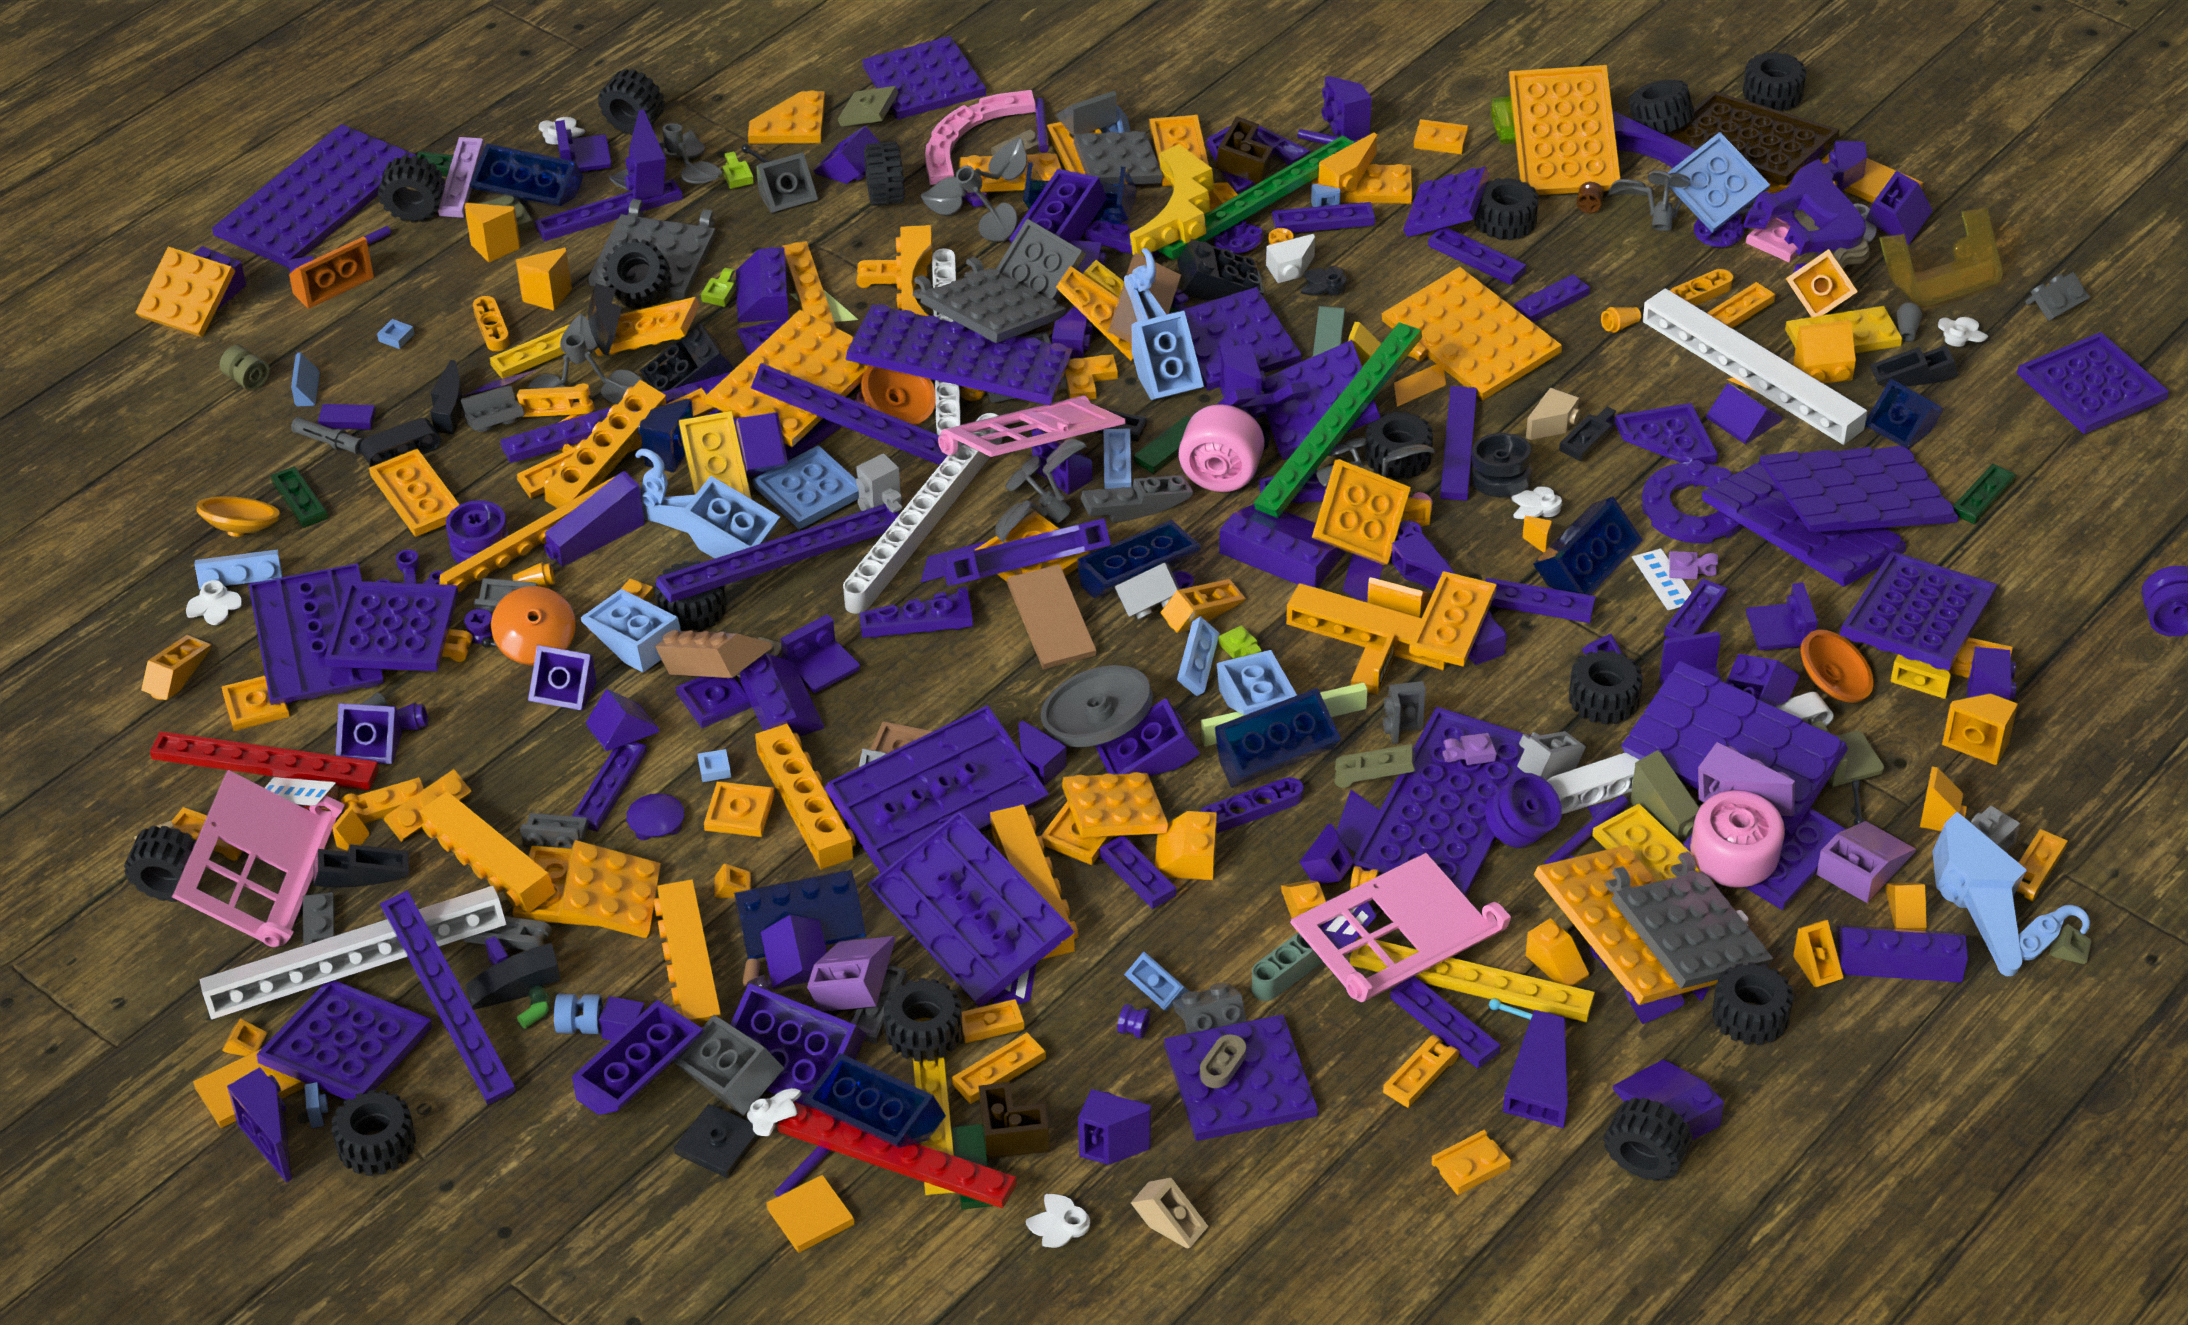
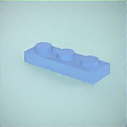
M1104 429L1105 489L1131 487L1130 429Z
M278 550L195 560L199 589H201L204 583L211 580L220 581L224 586L282 578Z
M1201 616L1192 622L1177 678L1184 687L1196 696L1205 692L1220 634Z

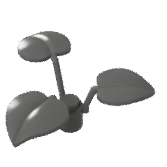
M671 123L663 126V141H659V145L662 151L664 150L666 156L683 157L687 167L681 171V178L689 183H705L722 177V171L712 163L701 161L692 165L689 162L688 158H695L705 152L703 143L696 138L692 130L683 135V129L680 124ZM625 169L615 175H609V179L617 186L627 189L625 176L628 175V170Z
M1020 137L1016 138L995 153L989 162L988 169L991 173L983 172L979 168L974 170L968 165L963 166L957 171L956 177H947L939 181L930 190L921 194V198L932 211L945 216L952 215L960 210L963 205L962 197L966 195V191L976 193L990 210L979 222V232L982 237L992 242H1002L1009 239L1017 227V213L1008 203H1001L995 209L980 191L983 182L981 176L996 180L1002 176L1008 181L1019 177L1027 166V154L1023 140Z
M1651 171L1648 174V180L1652 184L1665 185L1663 201L1658 202L1657 206L1654 204L1653 189L1645 187V183L1628 179H1619L1612 183L1607 197L1621 194L1648 195L1651 208L1650 215L1653 216L1651 227L1659 231H1669L1672 228L1673 219H1676L1677 212L1683 203L1679 198L1675 208H1672V203L1667 202L1669 187H1687L1690 185L1691 180L1689 177L1679 173Z
M579 314L568 326L560 341L561 349L566 353L563 356L564 368L562 379L560 380L552 374H544L535 378L528 385L527 389L566 387L564 384L567 382L569 361L580 364L588 359L602 382L606 383L601 388V394L607 402L619 404L626 390L631 386L634 387L639 380H643L637 374L628 370H616L610 375L609 379L604 376L590 353L596 350L598 346L591 333L589 320L582 314Z
M1359 437L1339 443L1328 456L1350 451L1355 459V462H1350V464L1364 469L1356 448L1366 445L1367 440L1366 438ZM1411 444L1387 453L1388 456L1383 458L1381 476L1386 477L1387 465L1393 460L1415 453H1435V451L1424 444ZM1333 465L1320 469L1317 472V478L1324 487L1329 482Z
M1073 438L1068 439L1060 444L1047 458V464L1044 466L1043 472L1047 475L1055 493L1051 491L1045 493L1030 477L1041 464V459L1038 456L1029 458L1022 465L1021 469H1018L1009 478L1005 485L1008 491L1015 490L1027 480L1042 497L1039 500L1041 507L1025 500L1022 504L1016 503L1000 517L995 531L997 537L1003 543H1005L1009 532L1031 508L1040 512L1044 517L1048 515L1055 523L1061 522L1070 513L1071 508L1063 501L1065 497L1060 493L1051 471L1072 454L1087 447L1083 442Z

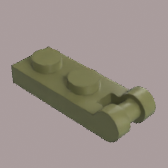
M1409 744L1338 757L1335 761V784L1338 787L1346 788L1356 781L1414 772L1415 751L1413 745Z

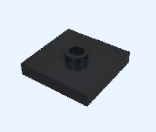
M708 1103L674 1146V1152L684 1159L728 1178L760 1135L753 1131V1123Z

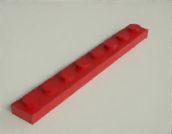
M162 731L159 732L150 750L152 760L280 778L336 782L334 785L370 790L379 771L377 761Z
M796 1102L793 1103L797 1109V1115L780 1120L777 1123L778 1132L1002 1209L1017 1185L1015 1176Z

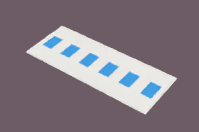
M1662 549L1632 556L1666 609L1671 610L1681 607L1691 594V591L1682 579L1669 578V559Z
M274 777L265 789L295 804L316 806L336 782Z

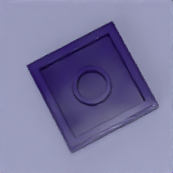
M701 676L676 687V694L701 728L752 707L748 696L734 677Z

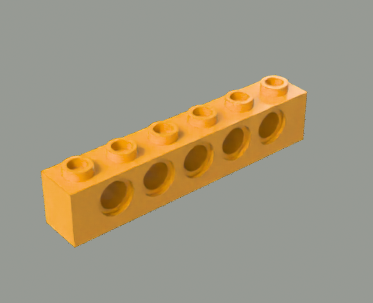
M641 380L634 387H629L619 404H614L610 408L607 417L594 426L592 434L578 444L576 452L571 457L564 459L558 472L547 478L544 484L545 501L559 508L600 485L665 412L666 395Z
M788 724L756 733L757 754L820 870L853 859L852 846L856 845L851 829L846 830L842 814L833 807V799L823 789L820 773L812 769L813 766L809 753H803L799 735L797 733L793 734Z

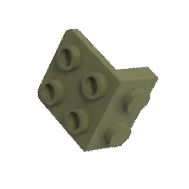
M1822 720L1811 723L1812 726L1830 733ZM1852 731L1837 735L1839 740L1846 743L1848 750L1828 779L1832 787L1883 773L1884 765L1862 732Z

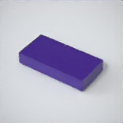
M323 404L318 424L331 429H371L376 413L375 405Z

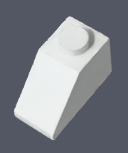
M1314 234L1267 246L1266 266L1277 283L1302 277L1314 258Z

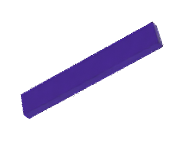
M674 179L664 181L663 195L638 199L642 200L640 211H646L682 200L683 195ZM630 191L535 221V227L543 241H548L619 219L621 214L628 215L629 206L634 196Z
M1450 387L1440 499L1467 501L1477 391L1475 387Z

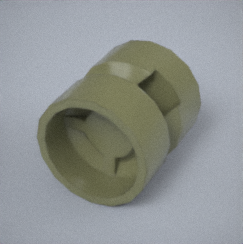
M241 345L229 347L221 357V372L249 391L260 388L268 378L269 365L267 362Z

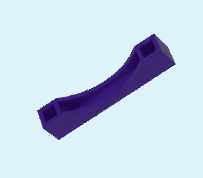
M1612 110L1617 150L1650 156L1667 164L1672 169L1696 151V149Z
M1071 240L1072 245L1086 253L1077 268L1079 272L1083 274L1095 260L1104 266L1106 265V253H1102V242ZM1074 306L1066 315L1055 321L1052 344L1059 343L1065 347L1072 348L1071 359L1084 358L1085 350L1090 349L1091 335L1088 333H1093L1094 324Z
M1102 518L943 558L941 563L947 586L1109 546L1111 543L1105 519Z
M1421 532L1392 543L1391 563L1406 580L1419 583L1434 591L1443 571L1455 574L1450 568L1448 561L1440 556L1434 544L1428 541ZM1489 610L1468 655L1475 666L1505 654L1507 634L1504 628L1494 621Z

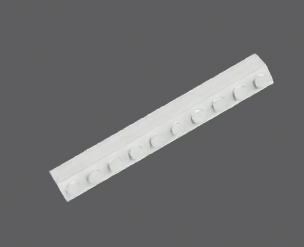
M1666 288L1645 302L1643 322L1839 443L1845 445L1864 431L1867 416L1866 409Z
M493 886L418 909L438 947L507 925L498 895ZM384 920L199 980L210 1017L215 1019L407 957L388 920Z

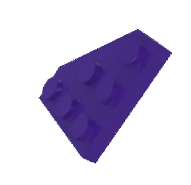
M1692 403L1620 414L1615 417V425L1623 441L1680 463L1694 460L1707 464L1717 462L1718 454Z

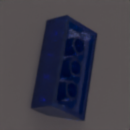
M486 143L469 186L470 188L562 206L576 197L583 180V175L574 161Z
M1614 496L1592 503L1533 565L1547 586L1556 590L1591 595L1643 539Z
M1169 520L1078 558L1080 586L1093 598L1104 596L1116 590L1115 586L1158 565L1168 563L1169 567L1189 559L1200 550V545L1173 520Z
M1318 688L1215 727L1219 762L1231 788L1329 751L1341 740Z
M852 870L734 893L737 918L748 959L766 957L761 931L789 915L820 920L825 945L866 937L858 890Z
M841 1053L838 1054L803 1101L805 1105L897 1148L928 1141L946 1117L934 1095Z

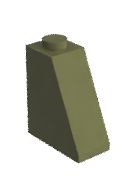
M1657 750L1635 762L1630 802L1634 806L1640 804L1679 842L1689 838L1693 832L1694 821L1699 807L1662 753Z

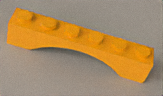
M931 225L900 227L901 237H896L897 253L901 252V256H896L897 271H901V274L896 275L897 290H902V293H897V307L902 310H910L918 315L929 316L917 303L916 298L913 296V291L916 286L914 282L915 277L920 276L932 262Z

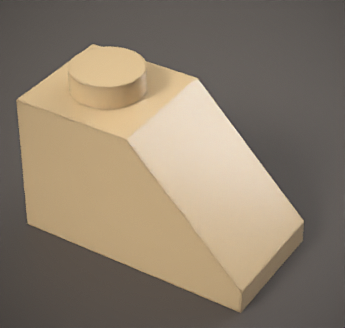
M1550 388L1527 419L1526 438L1533 440L1566 433L1571 425H1575L1579 420L1581 410L1578 409L1579 398Z
M1172 1178L1148 1182L1131 1202L1150 1228L1185 1248H1191L1208 1228L1206 1222Z

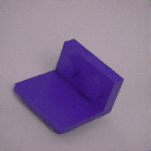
M565 120L555 121L563 174L601 170L611 167L606 135L572 139L571 129L566 130Z
M1792 583L1791 595L1787 596V604L1746 608V616L1758 650L1801 647L1803 639L1810 632L1815 631L1818 621L1804 583Z
M828 614L781 638L783 659L794 663L803 683L813 693H817L860 670L859 663L835 640L834 620Z
M1719 632L1665 639L1659 677L1661 685L1664 684L1679 661L1718 677L1722 681L1716 667L1721 638Z

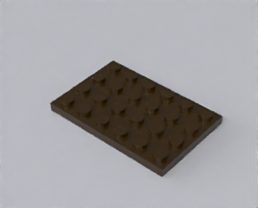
M1713 91L1693 108L1694 117L1691 118V121L1676 130L1664 133V135L1697 150L1721 132L1763 178L1787 185L1802 167L1813 162L1839 138V129L1716 91Z

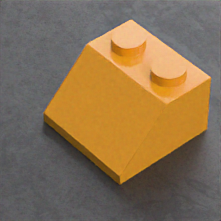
M1850 320L1799 326L1793 366L1823 384L1853 380L1856 358Z
M1991 693L1952 701L1942 745L1997 765L2009 745L2018 704Z
M1187 811L1168 823L1167 833L1157 834L1155 867L1166 878L1213 880L1217 812Z

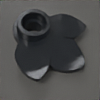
M1330 266L1326 270L1314 268L1304 273V277L1309 283L1300 291L1302 294L1319 295L1327 292L1329 295H1338L1346 290L1347 278L1343 275V269L1337 266Z

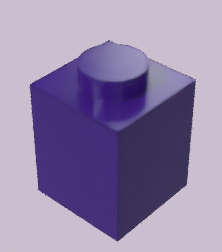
M609 996L599 1018L602 1039L612 1041L645 1011L644 1003Z

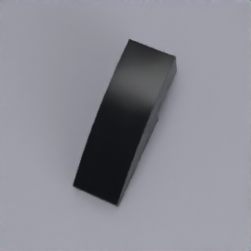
M596 283L589 302L588 320L597 346L604 355L608 356L616 333L622 306L612 304L615 293L614 288Z
M1947 345L1922 353L1921 348L1917 347L1870 364L1871 371L1877 384L1880 386L1906 387L1925 385L1958 376L1955 361Z
M450 360L431 391L433 408L430 411L435 430L452 435L460 421L462 414L461 400L463 399L459 370L455 360Z
M350 844L347 852L318 849L313 863V886L319 887L368 886L394 881L409 875V853L405 850Z
M552 943L509 957L466 984L472 1009L476 1010L532 996V987L560 981L558 964Z

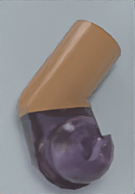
M748 959L745 964L743 985L747 988L750 983L770 991L772 987L771 979L764 980V975L759 976L761 963L756 959Z

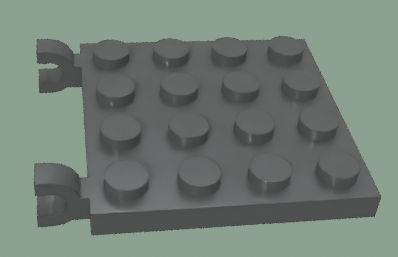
M632 199L629 206V214L620 215L588 277L589 286H595L596 283L607 286L603 278V273L606 272L603 269V264L608 262L607 254L614 253L612 249L614 246L621 247V242L625 240L631 243L632 239H638L641 243L642 239H644L650 245L653 243L657 246L671 268L669 271L672 274V280H668L670 288L669 290H664L666 294L664 297L686 299L716 237L714 222H711L713 210L703 209L699 226L643 218L644 212L640 211L642 200ZM639 264L632 267L626 275L625 282L638 283L647 276L650 266Z
M975 257L967 259L966 264L970 265L973 271L966 272L963 279L932 288L929 279L923 275L915 277L914 281L920 285L921 289L913 291V296L918 299L921 298L922 304L995 343L1056 321L1063 317L1066 312V308L1057 304L1055 300L1038 294L1036 290L1019 284L1017 280L1000 274L998 270L992 268L984 270L981 261Z
M1689 851L1680 853L1678 859L1682 864L1673 865L1670 869L1676 878L1631 888L1627 870L1624 867L1614 868L1612 872L1616 879L1608 880L1605 883L1608 890L1614 893L1611 899L1680 989L1718 980L1721 974H1725L1727 968L1732 967L1735 969L1736 964L1739 963L1748 965V962H1755V965L1758 966L1762 964L1769 966L1774 959L1745 921L1729 904L1728 900L1713 884L1711 879L1703 871H1695V860Z

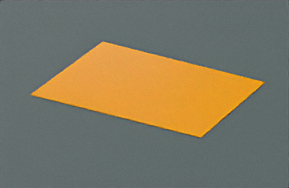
M1436 364L1394 382L1397 407L1446 386L1444 369Z

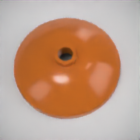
M870 365L863 374L861 389L868 407L915 426L926 421L932 414L936 405V393L931 379Z
M540 586L522 587L507 594L496 606L491 620L492 636L499 650L509 659L524 665H534L537 645L567 650L574 639L576 628L575 616L569 603L557 592ZM531 615L538 617L536 621H530L528 618Z
M1828 630L1812 631L1803 639L1801 643L1803 666L1811 680L1823 692L1834 699L1849 703L1861 702L1870 695L1873 689V675L1867 661L1853 644L1844 637Z

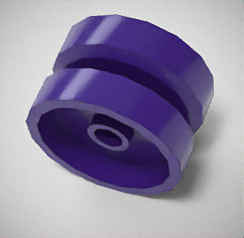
M478 500L460 504L446 518V530L451 555L459 564L509 536L505 513L501 507L493 502Z
M2170 566L2160 569L2147 578L2141 590L2151 627L2157 633L2169 637L2187 635L2188 567Z
M1520 773L1509 780L1503 787L1490 795L1485 807L1488 826L1494 835L1504 844L1514 848H1527L1558 825L1562 815V805L1552 785L1533 773Z

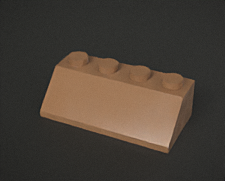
M672 630L662 637L663 640L655 645L669 675L733 678L772 648L770 642L741 634L709 633L708 631L693 632L692 630L686 632Z

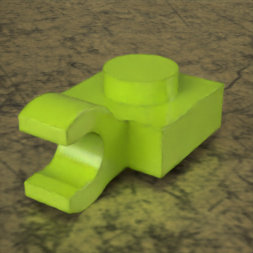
M734 151L725 153L727 163L722 167L723 175L729 188L753 184V175L747 162H739Z
M724 268L719 279L711 278L701 293L702 302L725 307L735 292L736 279H732L735 270Z
M1242 625L1218 636V644L1233 659L1261 652L1260 647L1257 645V640Z

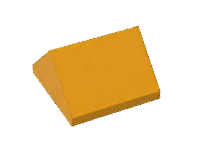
M475 203L465 204L471 246L489 263L520 249L515 207Z
M566 248L516 259L523 302L555 311L572 290Z
M1830 249L1786 278L1811 317L1827 314L1858 292Z
M1369 578L1367 603L1415 617H1423L1432 593Z

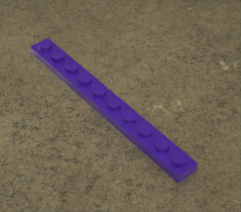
M731 372L663 391L662 393L666 395V404L700 388L707 395ZM610 408L501 439V448L509 462L514 463L561 449L566 444L570 446L578 444L592 434L594 426L607 417Z
M886 504L659 576L657 577L656 586L670 603L883 534L900 514L898 512H890Z

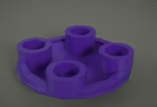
M1736 214L1712 233L1698 218L1694 224V234L1698 240L1706 245L1726 247L1734 245L1742 238L1744 226L1741 223V216Z
M1243 219L1214 236L1213 241L1217 248L1227 249L1232 253L1246 252L1257 247L1262 242L1263 231L1260 227L1246 224V221Z
M660 793L640 797L631 804L627 811V823L639 840H648L651 837H661L666 834L675 835L682 829L681 823L684 819V808L680 801L670 795Z

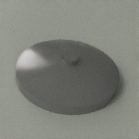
M1121 665L1093 668L1069 678L1051 692L1042 706L1041 721L1047 735L1054 740L1060 741L1065 746L1087 747L1102 744L1122 736L1144 719L1152 706L1153 692L1147 677L1135 668Z

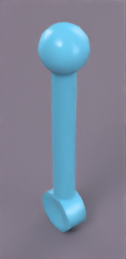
M1495 998L1489 1002V1007L1492 1010L1500 1009L1531 1020L1533 1015L1504 1005Z

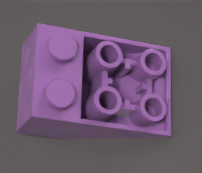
M1718 742L1698 767L1699 800L1705 802L1713 795L1724 791H1747L1767 799L1776 807L1781 816H1793L1795 781L1787 774L1776 772L1766 767L1761 761L1750 759L1740 754L1735 748L1724 746Z
M1864 821L1837 833L1821 850L1816 875L1868 903L1915 853L1916 849Z
M895 937L841 941L819 959L813 966L807 986L819 1010L823 1012L875 1007L878 1002Z

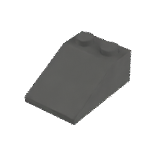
M713 1015L702 1027L704 1033L674 1059L673 1062L725 1104L744 1116L752 1103L775 1081L784 1067L765 1047L716 1015Z

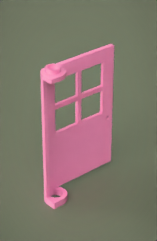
M1079 396L1054 402L1051 406H1037L943 429L941 436L938 438V443L942 452L947 455L957 453L958 441L993 457L1125 424V418L1091 404L1086 396ZM1021 421L1029 423V425L1013 429L1004 427V425ZM992 428L1000 431L980 437L972 434ZM1036 428L1048 432L1029 438L1019 434L1020 432ZM1004 436L1016 439V441L1000 445L987 441Z
M228 770L172 897L262 941L267 946H283L294 932L292 927L303 903V896L306 895L313 878V863L317 850L325 848L332 831V826L345 804L331 797L324 796L316 806L310 805L309 811ZM319 806H325L331 811L322 810ZM218 838L249 853L241 875L209 860ZM255 857L287 872L278 894L246 879ZM205 867L237 882L229 904L196 889ZM243 886L275 901L266 923L234 908Z
M1425 853L1291 919L1290 923L1346 987L1350 997L1364 1002L1507 929L1511 916L1496 902L1484 906L1482 916L1429 855ZM1373 899L1393 923L1369 934L1351 914L1350 910ZM1343 915L1362 938L1338 950L1318 926ZM1399 928L1419 952L1395 964L1375 940ZM1366 944L1373 949L1388 967L1368 978L1357 972L1344 957V955Z

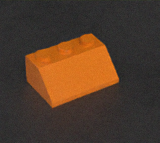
M363 236L297 267L289 274L293 294L309 309L373 279L374 275L367 239Z

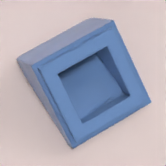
M1312 184V206L1340 205V188Z

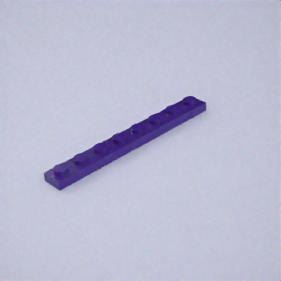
M763 363L759 365L751 389L940 465L948 456L940 449L938 443L939 435Z
M408 890L380 903L384 915L486 1104L489 1105L515 1092L514 1084Z

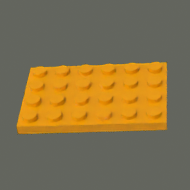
M1607 65L1509 71L1518 170L1521 182L1529 183L1530 187L1536 189L1538 195L1578 193L1579 187L1589 181L1598 183L1603 191H1608L1612 183L1620 179Z
M1461 267L1456 268L1382 313V321L1392 329H1394L1398 322L1420 329L1422 332L1420 342L1428 349L1426 356L1463 386L1477 388L1476 396L1482 401L1562 352V345Z
M799 310L706 395V403L723 412L732 411V415L736 419L774 412L778 413L784 443L793 447L823 418L751 389L760 363L844 397L861 383L863 374L869 365L846 360L847 350L854 339L853 336Z
M1627 845L1537 867L1534 873L1535 877L1625 989L1630 991L1638 1005L1718 983V980L1680 989L1611 900L1614 893L1608 890L1605 883L1608 880L1616 879L1612 873L1614 868L1624 867L1627 870L1631 888L1657 882Z

